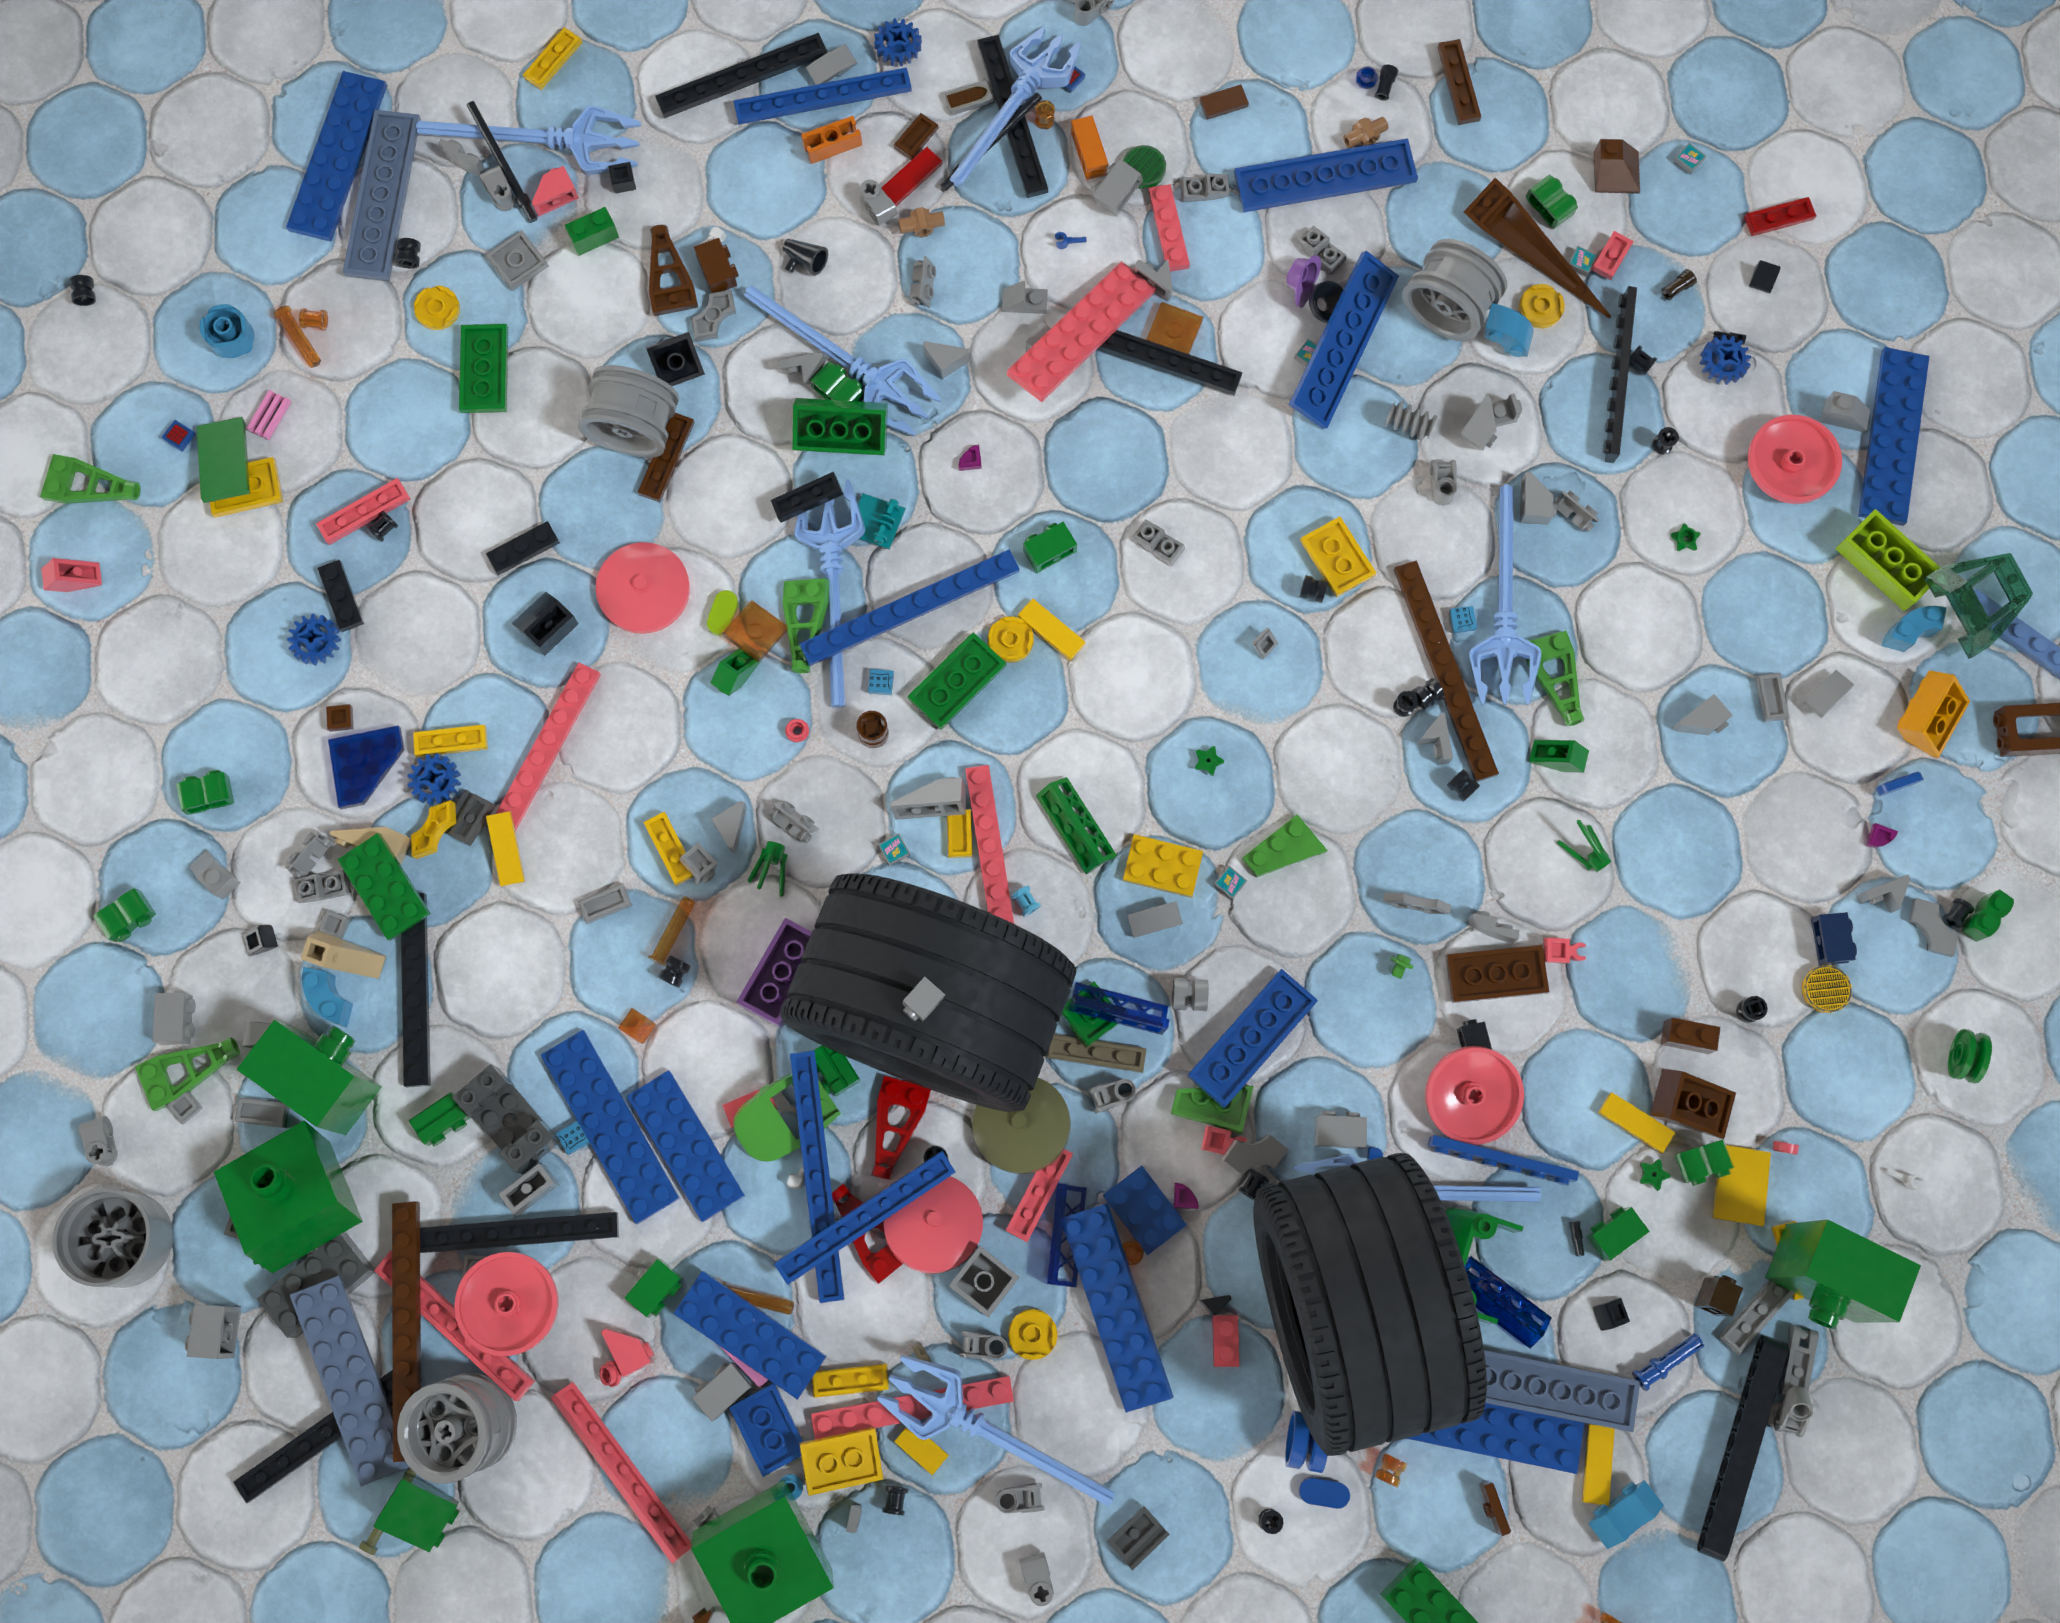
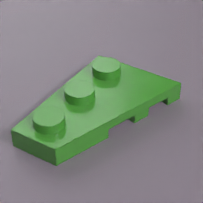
M1297 814L1246 854L1242 861L1256 877H1260L1316 855L1327 853L1328 850Z
M1254 1086L1243 1087L1224 1109L1201 1088L1177 1089L1171 1115L1242 1134Z

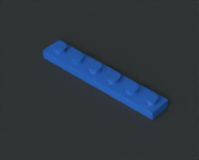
M1436 1135L1429 1137L1428 1147L1434 1148V1153L1448 1155L1451 1152L1458 1154V1159L1472 1161L1475 1158L1482 1160V1165L1496 1167L1499 1164L1506 1166V1171L1521 1173V1170L1530 1172V1177L1545 1179V1176L1555 1178L1554 1183L1568 1186L1569 1182L1572 1183L1578 1180L1579 1171Z

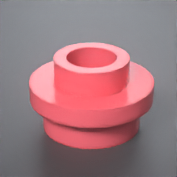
M793 719L787 724L785 732L789 740L798 743L808 737L809 727L804 720ZM801 728L802 732L796 735L793 733L794 729Z
M608 1361L605 1365L601 1366L599 1371L601 1382L606 1386H617L620 1383L622 1374L616 1362Z

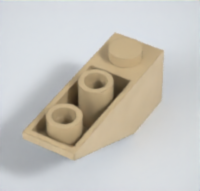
M387 827L335 830L329 833L336 839L334 843L347 849L349 845L357 847L376 833H381L400 865L411 846V839Z
M318 931L307 937L301 959L324 968L379 979L386 955Z

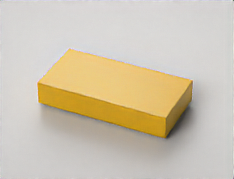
M966 809V813L963 815L947 816L949 858L972 857L971 809Z
M907 1427L894 1441L932 1476L949 1456L932 1439L922 1440Z

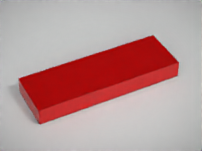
M926 147L881 188L897 207L941 167L943 162L934 152Z
M1805 197L1746 213L1744 218L1751 236H1756L1812 221L1816 218V213L1810 198Z

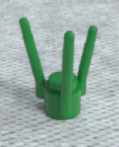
M1577 820L1580 830L1593 848V851L1587 855L1589 860L1584 859L1561 840H1558L1557 844L1580 861L1588 871L1593 868L1597 873L1612 861L1601 845L1592 826L1588 825L1586 829L1582 821Z
M767 841L766 847L762 848L761 855L748 878V882L751 883L763 861H765L757 885V889L760 890L770 864L778 865V862H780L779 896L783 897L785 865L788 857L784 853L785 846L777 842Z

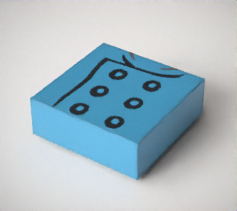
M1473 606L1449 610L1453 633L1475 631L1477 629Z
M870 669L868 693L892 695L894 671Z
M578 1121L556 1133L567 1155H571L590 1144Z

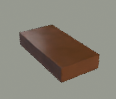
M1241 84L1202 96L1199 100L1207 120L1247 108L1249 105Z
M920 113L895 142L894 149L912 160L939 129L938 124Z

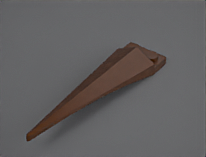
M1494 178L1466 208L1464 214L1487 234L1607 318H1611L1609 312L1516 197L1498 179Z

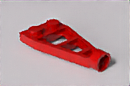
M884 1076L877 1099L875 1165L871 1175L886 1180L891 1179L894 1166L925 1114L931 1094L930 1089ZM892 1105L908 1108L911 1112L908 1121L901 1128L893 1127L888 1122V1110ZM887 1131L900 1134L901 1136L898 1146L893 1152L883 1148L884 1135ZM885 1163L888 1165V1168L879 1165Z
M842 1184L832 1192L833 1203L836 1204L841 1217L863 1204V1202L850 1193L845 1184ZM847 1195L846 1202H839L842 1198H844ZM883 1222L874 1227L884 1233ZM865 1233L854 1240L853 1243L862 1264L879 1284L903 1265V1263L894 1256L888 1244L877 1253L870 1252L865 1242Z

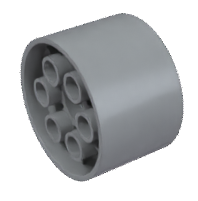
M109 1188L95 1189L75 1198L59 1216L53 1233V1251L61 1270L75 1282L92 1287L126 1288L149 1280L163 1267L169 1257L173 1244L172 1223L168 1213L160 1203L145 1194ZM103 1204L107 1217H104L98 1210ZM135 1205H136V1206L138 1207V1209H139L136 1214H135V1210H134ZM121 1208H124L125 1216L119 1219L118 1212ZM144 1219L146 1228L141 1231L139 1224ZM99 1222V1226L102 1230L101 1233L96 1232V1227ZM114 1235L121 1236V1239H116L112 1242L108 1241ZM82 1236L92 1237L89 1240L92 1243L82 1246ZM144 1244L145 1246H144L143 1252H142V1254H141V1256H140V1255H139V1248H140L141 1245ZM100 1247V1250H99V1257H100V1258L97 1259L96 1256H95V1253H96V1250ZM122 1258L124 1266L119 1271L117 1269V1262ZM106 1263L102 1276L96 1275L95 1273L101 1265Z

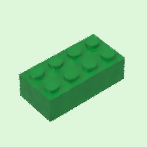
M796 398L793 403L792 450L885 456L887 449L888 403Z
M1414 1558L1380 1593L1381 1597L1406 1623H1478L1417 1558Z

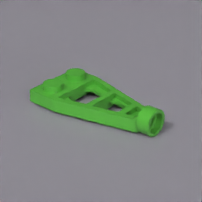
M53 454L40 497L47 501L64 504L137 500L140 496L141 487L138 482L124 480L77 458ZM77 472L90 477L88 487L84 491H71L75 473ZM99 479L112 482L108 493L96 492Z
M826 578L784 581L783 609L792 655L791 671L794 673H810V667L798 645L797 633L798 630L810 629L809 639L820 635L829 602L830 581ZM813 604L814 612L812 619L808 623H799L796 608L799 605Z
M1567 630L1530 640L1529 642L1541 649V662L1536 679L1562 718H1564L1566 726H1574L1583 722L1585 719L1580 708L1575 653ZM1525 658L1530 669V660ZM1560 658L1564 663V675L1558 678H1551L1545 671L1543 663ZM1567 682L1571 697L1561 700L1554 689V685Z
M230 1037L220 1043L158 1055L135 1066L152 1111L165 1108L168 1103L176 1100L185 1092H191L228 1061L240 1055V1049L235 1039ZM208 1054L212 1062L211 1065L197 1072L192 1059ZM184 1063L189 1076L178 1086H173L167 1068L170 1065Z

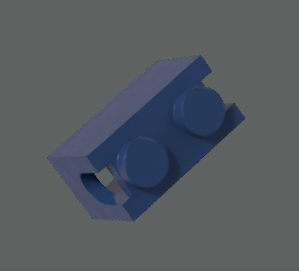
M1848 912L1821 914L1811 919L1819 966L1846 964L1849 961L1856 960L1857 947L1852 940L1853 924L1848 917Z

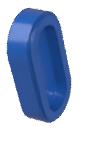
M1918 771L1877 786L1876 790L1879 796H1883L1917 784L1924 779L1921 772Z
M1306 1478L1299 1485L1301 1499L1311 1505L1340 1509L1345 1507L1350 1500L1349 1489L1340 1482Z

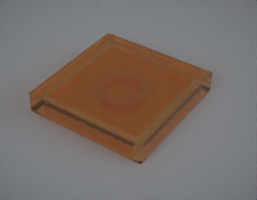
M1161 302L1146 340L1190 354L1204 317Z
M751 600L722 632V636L760 662L784 636L788 627Z

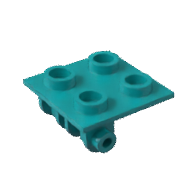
M863 493L858 506L865 525V533L859 539L890 550L906 508L899 506V502L895 499H890L887 502Z

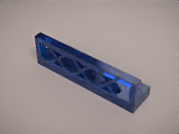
M1078 982L1074 984L1069 1008L1071 1012L1163 1035L1168 1029L1170 1019H1167L1169 1006ZM1079 990L1088 992L1092 999L1079 996ZM1108 997L1113 1000L1115 1005L1099 1000ZM1131 1003L1136 1006L1138 1011L1123 1006ZM1151 1009L1161 1011V1017L1146 1012Z
M1057 1184L1047 1276L1048 1285L1077 1287L1078 1269L1075 1260L1074 1266H1072L1069 1260L1073 1258V1255L1067 1259L1061 1252V1244L1067 1240V1237L1062 1240L1064 1217L1069 1216L1071 1213L1076 1214L1074 1211L1079 1207V1212L1085 1210L1087 1187ZM1067 1191L1081 1192L1080 1203L1073 1209L1066 1202ZM1065 1205L1070 1210L1067 1214H1065ZM1061 1256L1064 1259V1262L1059 1265ZM1066 1263L1073 1271L1072 1282L1058 1280V1271Z
M1470 1256L1467 1259L1465 1269L1471 1290L1476 1295V1308L1485 1315L1498 1319L1497 1324L1531 1349L1544 1336L1552 1317ZM1470 1267L1476 1270L1479 1273L1480 1277H1477L1472 1272H1470ZM1491 1284L1497 1286L1499 1288L1500 1293L1495 1291L1492 1288ZM1511 1299H1514L1516 1302H1518L1520 1308L1516 1307ZM1532 1315H1535L1537 1318H1539L1542 1321V1324H1538L1533 1319Z

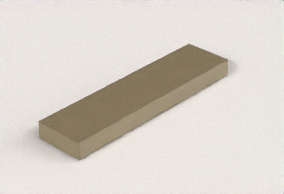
M1054 1034L1048 1049L1047 1059L1143 1073L1147 1048L1095 1041L1085 1048L1076 1037Z

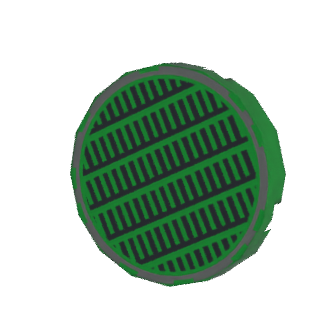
M1140 145L1133 147L1123 158L1125 163L1141 173L1143 182L1138 187L1140 189L1155 187L1165 176L1166 161L1164 155L1152 146Z

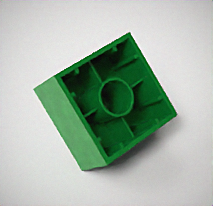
M274 1019L236 1069L314 1126L342 1135H347L382 1088L381 1085L346 1061L352 1053L349 1049L353 1047L356 1040L334 1025L330 1028L327 1035L322 1033L319 1039L316 1040L306 1032Z
M305 1120L214 1171L244 1254L272 1274L363 1222L330 1141Z
M1826 1219L1786 1224L1765 1278L1810 1300L1808 1305L1812 1309H1810L1808 1318L1821 1326L1836 1329L1839 1320H1844V1318L1855 1323L1900 1322L1921 1265Z
M785 1480L693 1531L691 1550L730 1623H774L834 1588L832 1568Z

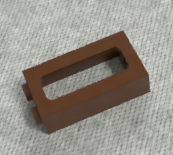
M2060 703L2009 705L1996 710L1993 716V724L1997 729L1998 738L1996 744L1998 750H2000L2001 757L2060 754V737L2021 739L2018 736L2016 718L2059 716Z

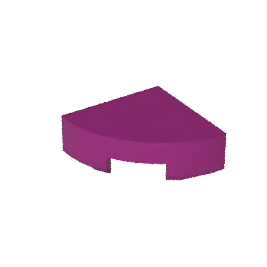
M979 444L971 446L959 460V471L982 469Z
M1875 823L1872 825L1866 846L1871 848L1885 846L1897 836L1898 831Z
M1174 1183L1173 1207L1199 1209L1198 1200L1194 1193L1185 1185Z

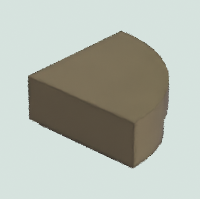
M918 1342L912 1346L917 1359L932 1362L922 1343Z

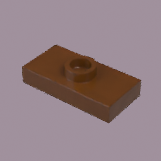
M1489 1481L1480 1483L1479 1486L1486 1502L1483 1504V1509L1487 1518L1492 1519L1498 1535L1510 1534L1511 1530L1494 1483Z

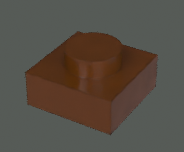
M350 704L326 707L327 730L333 732L354 729L353 707Z

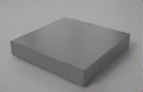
M522 230L485 254L487 260L511 291H514L549 267L547 261Z

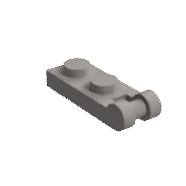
M1793 1324L1790 1326L1788 1332V1354L1783 1368L1779 1394L1786 1396V1392L1792 1387H1803L1809 1392L1819 1336L1818 1331L1808 1329V1331L1802 1330L1800 1326ZM1800 1339L1805 1340V1348L1799 1346Z

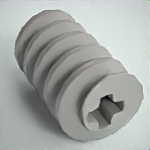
M1394 401L1385 421V426L1388 427L1394 422L1395 430L1402 425V433L1404 434L1411 429V437H1414L1419 432V440L1422 441L1425 436L1429 438L1438 416L1434 415L1429 419L1428 411L1420 416V408L1412 412L1411 404L1403 409L1404 401H1400L1397 405H1395Z

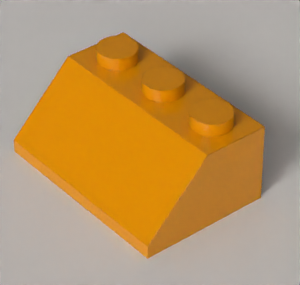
M1929 670L1925 678L1921 680L1919 688L1910 700L1903 717L1898 721L1897 729L1904 740L1934 758L1940 757L1970 703L1956 676Z

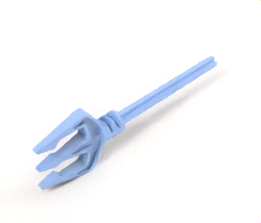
M1041 27L1010 51L1009 64L1019 78L1011 87V96L950 177V181L954 182V186H962L1022 102L1030 99L1038 88L1065 87L1069 84L1081 49L1080 41L1068 50L1069 60L1062 69L1050 68L1049 66L1054 54L1060 50L1063 34L1050 42V47L1035 59L1031 60L1025 57L1033 45L1041 44L1045 34V27Z
M596 106L586 107L572 127L566 128L565 131L563 127H559L556 131L555 126H550L548 130L488 126L495 140L547 144L550 149H555L559 146L560 150L566 146L567 150L573 152L580 168L586 175L609 172L608 166L631 162L632 168L638 166L636 161L619 157L615 162L591 161L590 152L595 149L610 147L628 149L640 146L638 141L623 136L614 138L593 132L596 121L620 122L624 129L640 127L642 125L638 120ZM418 121L416 123L417 134L484 139L477 125Z
M751 285L745 290L744 297L824 353H828L829 357L848 369V376L856 378L859 383L863 382L865 387L864 402L880 403L882 399L886 398L907 407L911 414L928 419L927 414L916 402L909 401L894 385V382L902 375H907L922 386L925 397L941 402L936 392L906 359L897 360L879 367V369L876 367L871 368V364L865 363V359L862 357L854 358ZM888 418V427L911 436L916 435L904 420L894 422Z
M849 479L846 480L844 498L850 502L852 523L850 525L838 528L832 507L835 500L833 499L825 503L821 529L819 531L808 530L807 511L798 515L795 527L796 538L801 543L819 551V554L823 556L820 559V563L823 564L820 567V572L830 581L827 607L828 630L841 625L839 574L843 572V566L840 565L843 562V559L840 557L842 550H845L865 533V525L852 483ZM843 652L829 658L832 708H842L845 706Z
M1509 484L1499 487V612L1494 615V621L1497 622L1494 624L1496 631L1494 636L1479 643L1469 652L1471 667L1482 706L1485 705L1488 686L1481 681L1482 660L1492 657L1498 659L1502 678L1499 689L1504 705L1507 704L1511 691L1508 681L1513 659L1515 657H1522L1530 660L1529 681L1522 685L1526 705L1530 704L1541 662V649L1517 635L1515 631L1517 629L1515 622L1518 616L1513 613V486H1509Z
M1342 1154L1294 1165L1293 1169L1313 1174L1318 1167L1350 1166L1358 1162L1352 1155ZM1433 1185L1441 1201L1540 1202L1541 1198L1540 1187Z
M901 1355L900 1360L914 1373L925 1370L946 1381L948 1384L946 1392L938 1393L915 1386L909 1379L893 1375L889 1376V1380L902 1393L911 1394L932 1412V1415L926 1421H921L901 1410L897 1399L883 1395L878 1396V1401L918 1438L926 1440L949 1429L950 1426L956 1428L961 1425V1432H965L967 1429L970 1430V1437L973 1438L975 1435H979L1107 1506L1111 1504L1115 1492L986 1422L983 1413L980 1412L974 1415V1408L966 1411L967 1405L963 1403L962 1375L959 1370Z

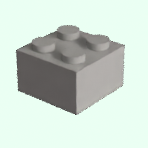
M979 1246L949 1287L989 1318L1019 1279V1276Z
M194 1304V1309L191 1310L189 1315L190 1335L187 1336L185 1341L186 1357L234 1358L241 1307Z

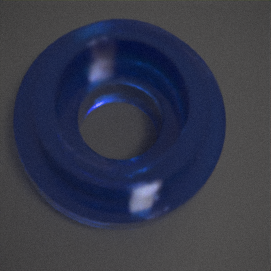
M1370 66L1361 68L1356 74V83L1361 88L1370 89L1377 83L1378 75L1375 69Z

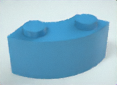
M1492 303L1484 338L1499 343L1504 348L1505 353H1510L1514 357H1528L1534 334L1532 324L1517 311Z
M1925 606L1911 611L1888 630L1881 646L1905 652L1916 643L1917 638L1934 636L1943 629L1947 607Z
M303 967L302 987L309 1005L324 1019L337 1025L348 1027L353 1004L344 1000L338 994L335 986L336 976L327 971Z
M1645 1480L1636 1485L1634 1482L1627 1484L1622 1488V1494L1612 1500L1609 1506L1603 1504L1593 1511L1595 1516L1588 1524L1607 1549L1626 1541L1637 1529L1653 1520L1663 1508V1503Z

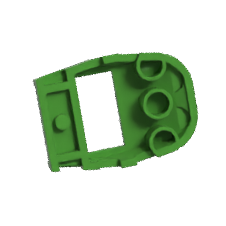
M791 1073L759 1089L760 1091L750 1100L748 1099L735 1114L733 1122L734 1132L747 1153L756 1160L763 1162L774 1161L801 1148L800 1137L798 1139L794 1137L770 1101L771 1097L792 1084L794 1087ZM818 1080L825 1129L841 1113Z

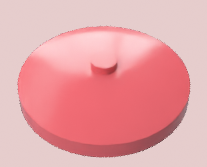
M1783 415L1765 423L1754 435L1748 449V467L1755 483L1770 497L1784 503L1804 504L1821 498L1834 486L1842 469V453L1834 435L1820 422L1802 415Z
M633 543L618 549L605 560L596 580V597L604 615L620 629L637 634L657 632L671 625L684 611L690 595L689 577L681 560L671 550L655 543Z
M1481 1046L1459 1048L1444 1056L1431 1071L1425 1089L1426 1108L1435 1126L1452 1140L1472 1145L1489 1143L1506 1134L1518 1120L1524 1102V1087L1515 1066L1497 1051Z
M950 1176L884 1220V1235L894 1256L907 1267L927 1274L948 1272L965 1263L977 1248L983 1229L981 1207L973 1192L964 1183Z
M514 1252L493 1254L474 1264L462 1278L455 1296L454 1310L456 1322L465 1339L478 1350L494 1356L518 1355L534 1348L550 1332L558 1313V1291L552 1275L534 1258Z

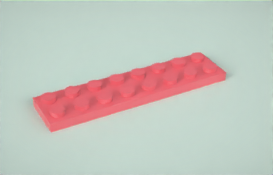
M1121 261L1007 370V376L1040 402H1043L1155 293L1156 287L1148 283L1138 273L1135 274L1130 267Z

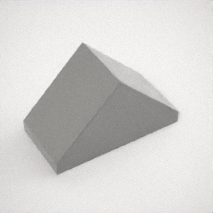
M924 341V355L941 379L969 363V349Z
M739 801L711 819L731 852L735 853L737 852L747 811V806L742 801Z

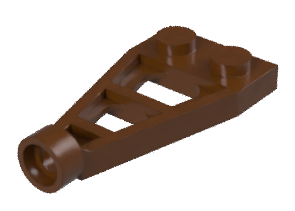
M653 226L650 229L652 245L649 277V296L653 315L659 316L699 308L694 284L670 238L668 226ZM670 252L673 264L659 266L658 254ZM675 272L681 281L680 286L661 289V275Z

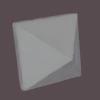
M1268 627L1252 642L1261 659H1264L1278 644Z

